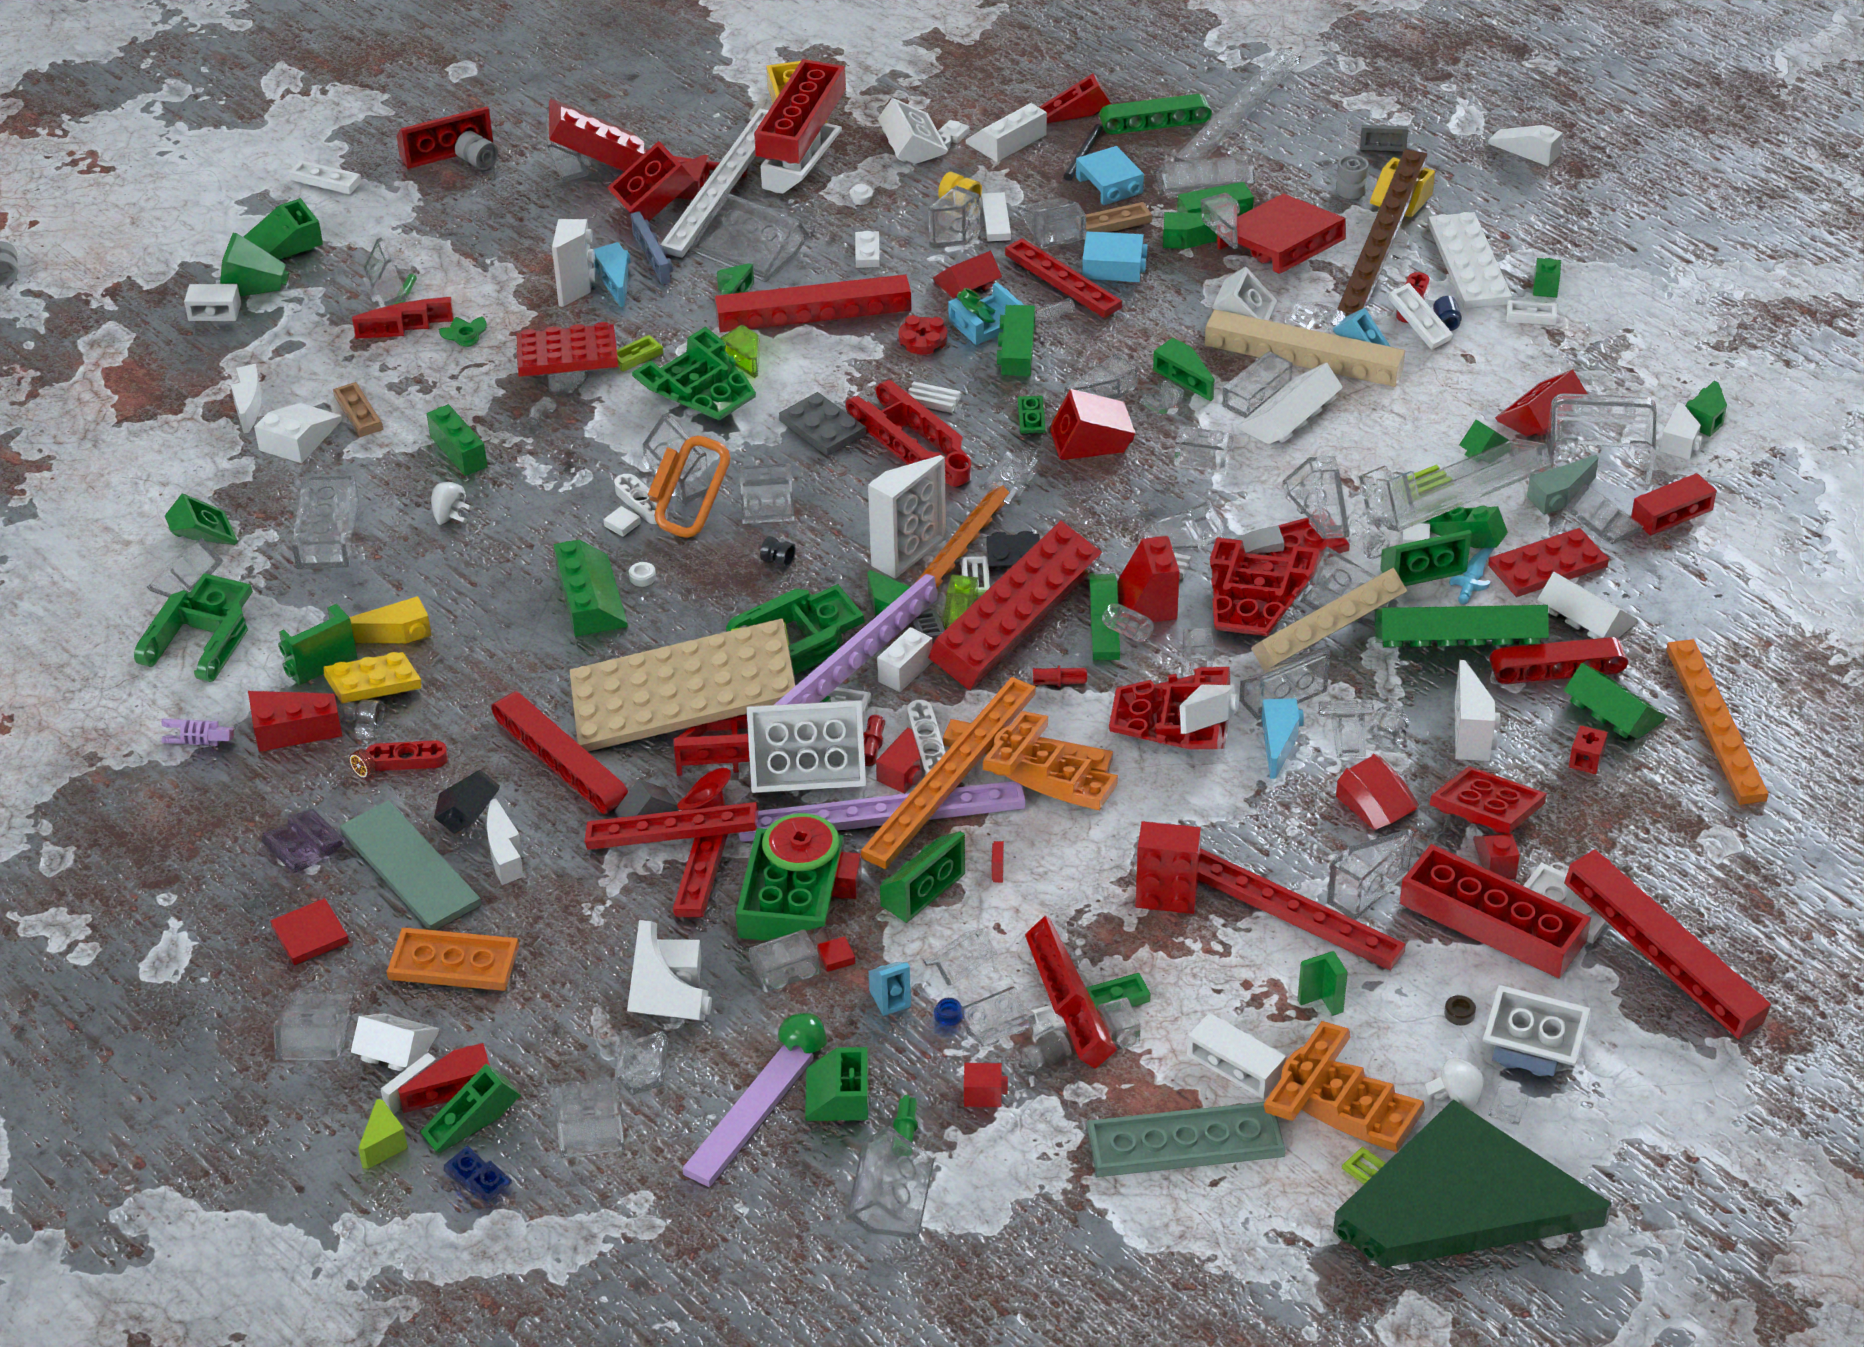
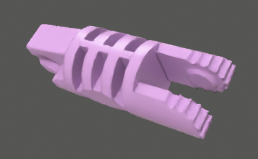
M162 719L163 727L180 728V735L162 736V743L218 746L219 741H230L234 738V727L219 726V721Z

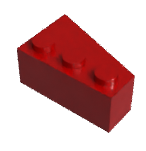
M248 691L253 728L259 752L342 737L335 694Z

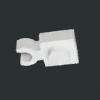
M949 120L938 130V133L947 149H949L951 142L958 144L970 131L968 125Z

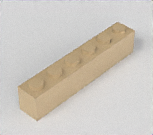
M1393 567L1260 641L1251 649L1265 672L1407 592V589Z

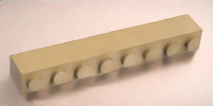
M1214 309L1205 330V346L1310 369L1327 362L1334 374L1396 387L1404 368L1405 350L1216 309Z

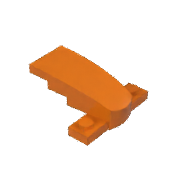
M1021 711L1010 726L1001 729L996 734L993 748L983 759V770L991 771L996 775L1006 776L1039 793L1100 811L1118 784V775L1091 770V759L1064 755L1065 744L1038 740L1048 727L1049 716Z
M1321 1021L1304 1047L1297 1049L1286 1060L1282 1068L1280 1081L1264 1102L1265 1113L1294 1121L1298 1113L1303 1110L1314 1118L1346 1134L1376 1146L1398 1152L1425 1111L1424 1101L1395 1093L1393 1083L1365 1077L1363 1067L1336 1062V1058L1351 1038L1349 1028Z

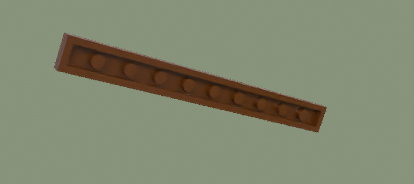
M1404 149L1337 308L1338 318L1344 319L1346 316L1363 308L1366 309L1427 162V153Z

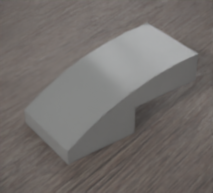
M1279 526L1258 529L1235 538L1243 541L1245 552L1249 554L1284 551V540Z

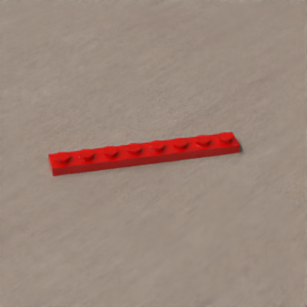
M1200 848L1199 881L1390 971L1405 953V943Z

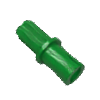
M904 1095L899 1100L897 1118L893 1121L895 1129L893 1151L900 1155L912 1153L914 1132L918 1129V1122L916 1121L918 1102L916 1098L910 1097V1095Z

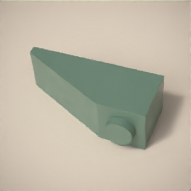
M1594 455L1530 476L1527 491L1528 499L1543 515L1566 508L1596 478L1599 457Z

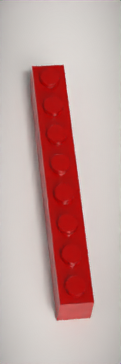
M907 274L715 296L716 317L720 333L912 311L911 289Z
M1594 849L1570 864L1564 884L1738 1040L1764 1023L1771 1003L1702 944L1695 935L1685 929L1672 915L1659 906L1652 897L1648 896L1629 877L1617 869L1609 859Z

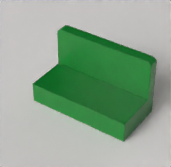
M1334 951L1301 962L1297 997L1300 1005L1322 999L1332 1016L1344 1012L1348 971Z

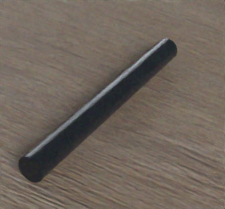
M1100 124L1094 126L1064 174L1065 180L1071 181L1076 174V158L1089 153L1103 130Z

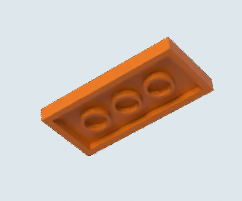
M402 927L387 969L388 980L506 991L519 949L518 938Z

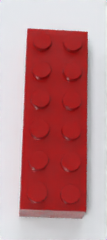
M806 59L801 60L754 132L756 156L800 164L846 90L845 66Z
M1433 844L1429 845L1402 879L1399 904L1558 979L1561 978L1588 939L1591 922L1590 916Z

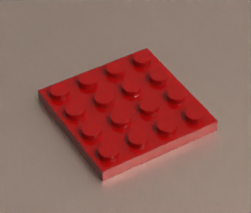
M598 322L594 326L586 327L582 324H576L565 329L549 327L545 331L526 329L521 331V333H516L519 377L619 367L614 324Z

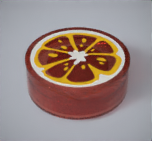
M359 749L350 754L349 762L356 775L365 779L375 773L376 765L374 759L366 750Z

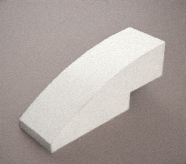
M256 364L236 368L239 383L231 384L234 404L244 434L249 433L255 424L261 407V388Z
M496 798L492 799L487 816L488 840L495 872L501 884L504 885L524 877L520 857L522 848L518 831Z

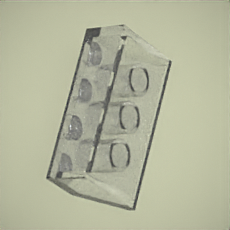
M1253 155L1163 163L1154 172L1160 196L1167 195V198H1178V194L1243 181L1250 190L1249 187L1256 183Z

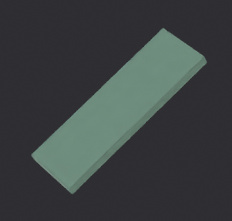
M389 800L339 826L342 835L429 930H437L481 906L480 897Z
M1264 1102L1087 1121V1133L1096 1178L1285 1157V1146L1277 1116L1265 1113Z

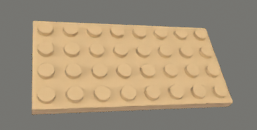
M783 618L570 669L577 742L587 752L747 714V707L774 705L796 686Z

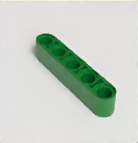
M1202 94L1104 106L1099 112L1104 130L1108 134H1122L1207 122L1212 115L1211 108Z

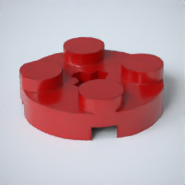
M911 315L906 317L905 323L900 326L898 331L899 344L906 346V351L913 354L934 353L935 348L940 346L941 350L947 344V328L944 325V320L940 317L930 318Z

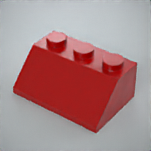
M1572 369L1539 382L1495 418L1497 422L1526 437L1535 433L1541 436L1552 429L1550 426L1552 423L1556 424L1565 419L1567 411L1571 412L1582 405L1580 401L1588 394Z

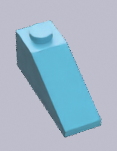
M619 242L594 249L595 261L593 266L596 268L598 276L620 307L625 306L629 279L628 264L631 263L629 252L624 250Z
M1296 698L1263 699L1261 721L1270 779H1276L1298 738L1299 726L1304 725L1303 710H1298Z

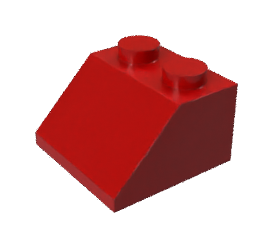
M990 250L947 268L934 276L933 279L952 298H956L958 292H962L964 288L974 292L975 289L980 287L983 291L990 289L996 280L1002 278V275Z

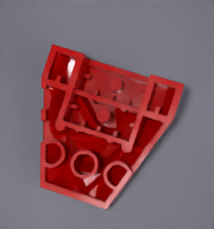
M1217 537L1210 556L1215 630L1268 636L1313 577L1321 554L1320 549L1294 546L1290 558L1249 554L1245 552L1242 540Z
M1200 667L1193 669L1194 675L1178 679L1177 674L1167 675V682L1154 684L1151 680L1116 688L1109 731L1189 750L1225 749L1229 720L1182 734L1180 705L1201 685H1230V667Z

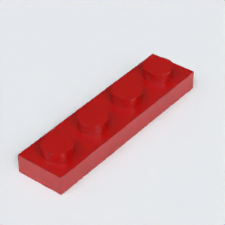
M728 834L694 838L673 906L675 917H704Z

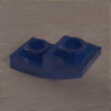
M469 1146L463 1148L444 1164L443 1171L467 1191L487 1203L491 1202L512 1184V1180L491 1160L486 1163Z

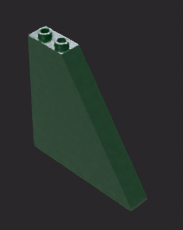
M1452 1099L1335 1212L1333 1232L1340 1240L1350 1243L1360 1250L1366 1258L1376 1261L1386 1268L1601 1227L1608 1221L1611 1201Z

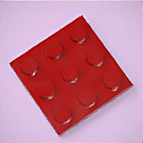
M1468 766L1431 795L1430 806L1438 808L1445 814H1455L1463 817L1470 823L1491 827L1495 832L1509 834L1545 804L1547 793Z

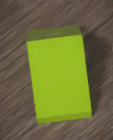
M376 1099L358 1147L362 1168L369 1169L408 1148L403 1126L385 1102L380 1099Z

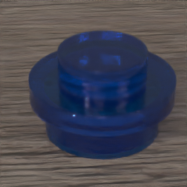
M944 998L934 1008V1018L943 1026H955L963 1020L964 1008L957 999Z

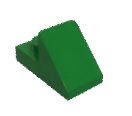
M747 263L717 271L718 290L722 291V295L748 292L754 285L753 264Z

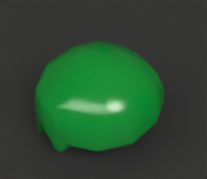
M797 1013L786 1018L778 1030L779 1041L789 1051H792L793 1046H800L804 1053L809 1054L821 1050L827 1044V1036L822 1020L811 1013Z

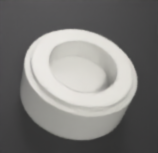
M639 562L632 565L629 569L630 582L639 587L651 585L656 580L655 567L647 562Z

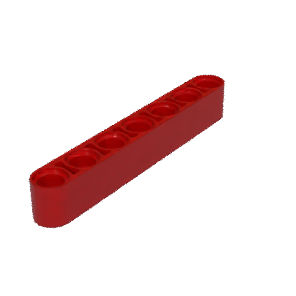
M514 691L491 705L492 713L500 725L602 814H607L617 808L627 795L628 790L620 779L519 692Z

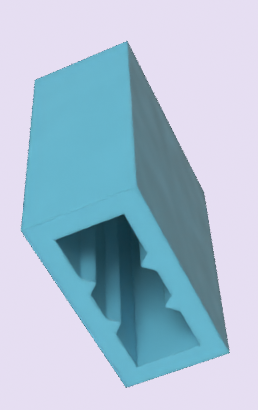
M1087 231L1083 253L1082 276L1091 280L1140 282V275L1145 273L1148 251V244H1143L1144 234Z

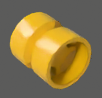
M950 171L942 178L938 195L940 200L956 204L958 207L966 210H972L980 200L982 185L978 181L964 178V176Z

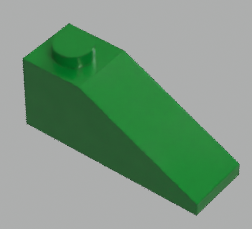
M1164 212L1163 248L1188 249L1217 241V227L1234 219L1235 214Z
M1172 337L1154 350L1153 371L1209 401L1214 399L1215 379L1192 347Z
M485 1064L420 1132L434 1150L441 1153L499 1119L521 1094L503 1074Z

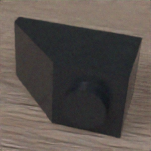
M476 771L439 793L434 819L453 834L457 833L477 820L499 791L500 785L483 771Z

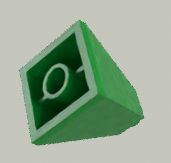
M232 233L222 259L220 284H237L240 296L280 291L282 285H287L289 271H285L286 264L238 233Z

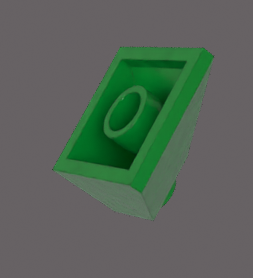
M181 493L165 514L170 532L177 537L184 536L191 540L236 545L238 542L224 510L184 493Z

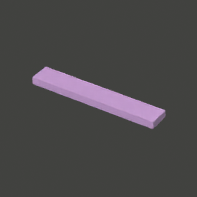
M783 1045L684 1165L683 1175L710 1188L813 1061V1053L806 1054L799 1046H793L792 1051H789Z

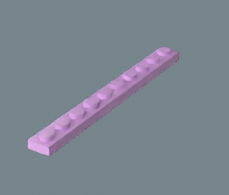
M925 574L774 705L819 703L937 600L938 591L935 576Z
M1015 781L955 788L929 820L1025 809L1022 785ZM910 793L762 810L758 812L757 828L768 829L776 820L797 813L820 816L829 821L837 831L881 826ZM756 831L740 832V842L754 841Z

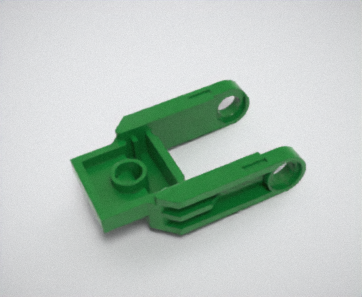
M203 573L191 592L187 593L186 590L171 594L138 641L134 651L135 662L140 665L153 667L181 626L187 624L190 627L214 633L204 647V653L198 661L197 669L194 671L196 679L213 682L248 631L242 607L253 593L251 584Z
M836 584L815 595L810 594L808 590H791L735 616L728 622L726 632L744 625L749 627L782 618L785 624L796 621L797 626L807 637L789 646L793 673L796 675L828 659L841 647L843 642L841 634L865 623L864 614L839 584Z

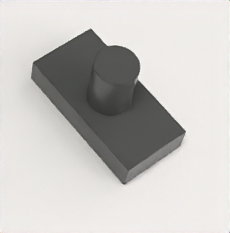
M1362 125L1360 150L1404 151V149H1407L1408 126Z

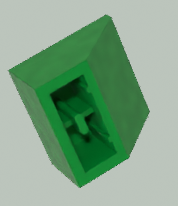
M868 1047L835 1048L806 1068L805 1121L868 1120Z

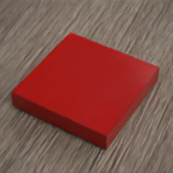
M325 898L270 920L273 931L293 965L349 943L347 933Z

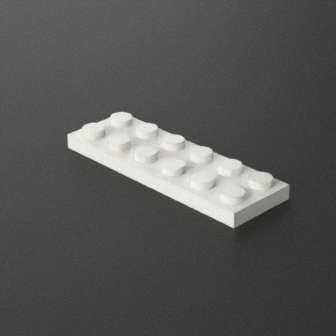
M1475 212L1429 216L1428 226L1463 308L1506 305L1508 300H1512L1510 290Z

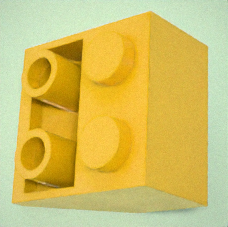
M1393 157L1383 167L1371 196L1370 204L1381 206L1400 159ZM1424 167L1404 216L1413 217L1432 196L1435 178L1434 170Z

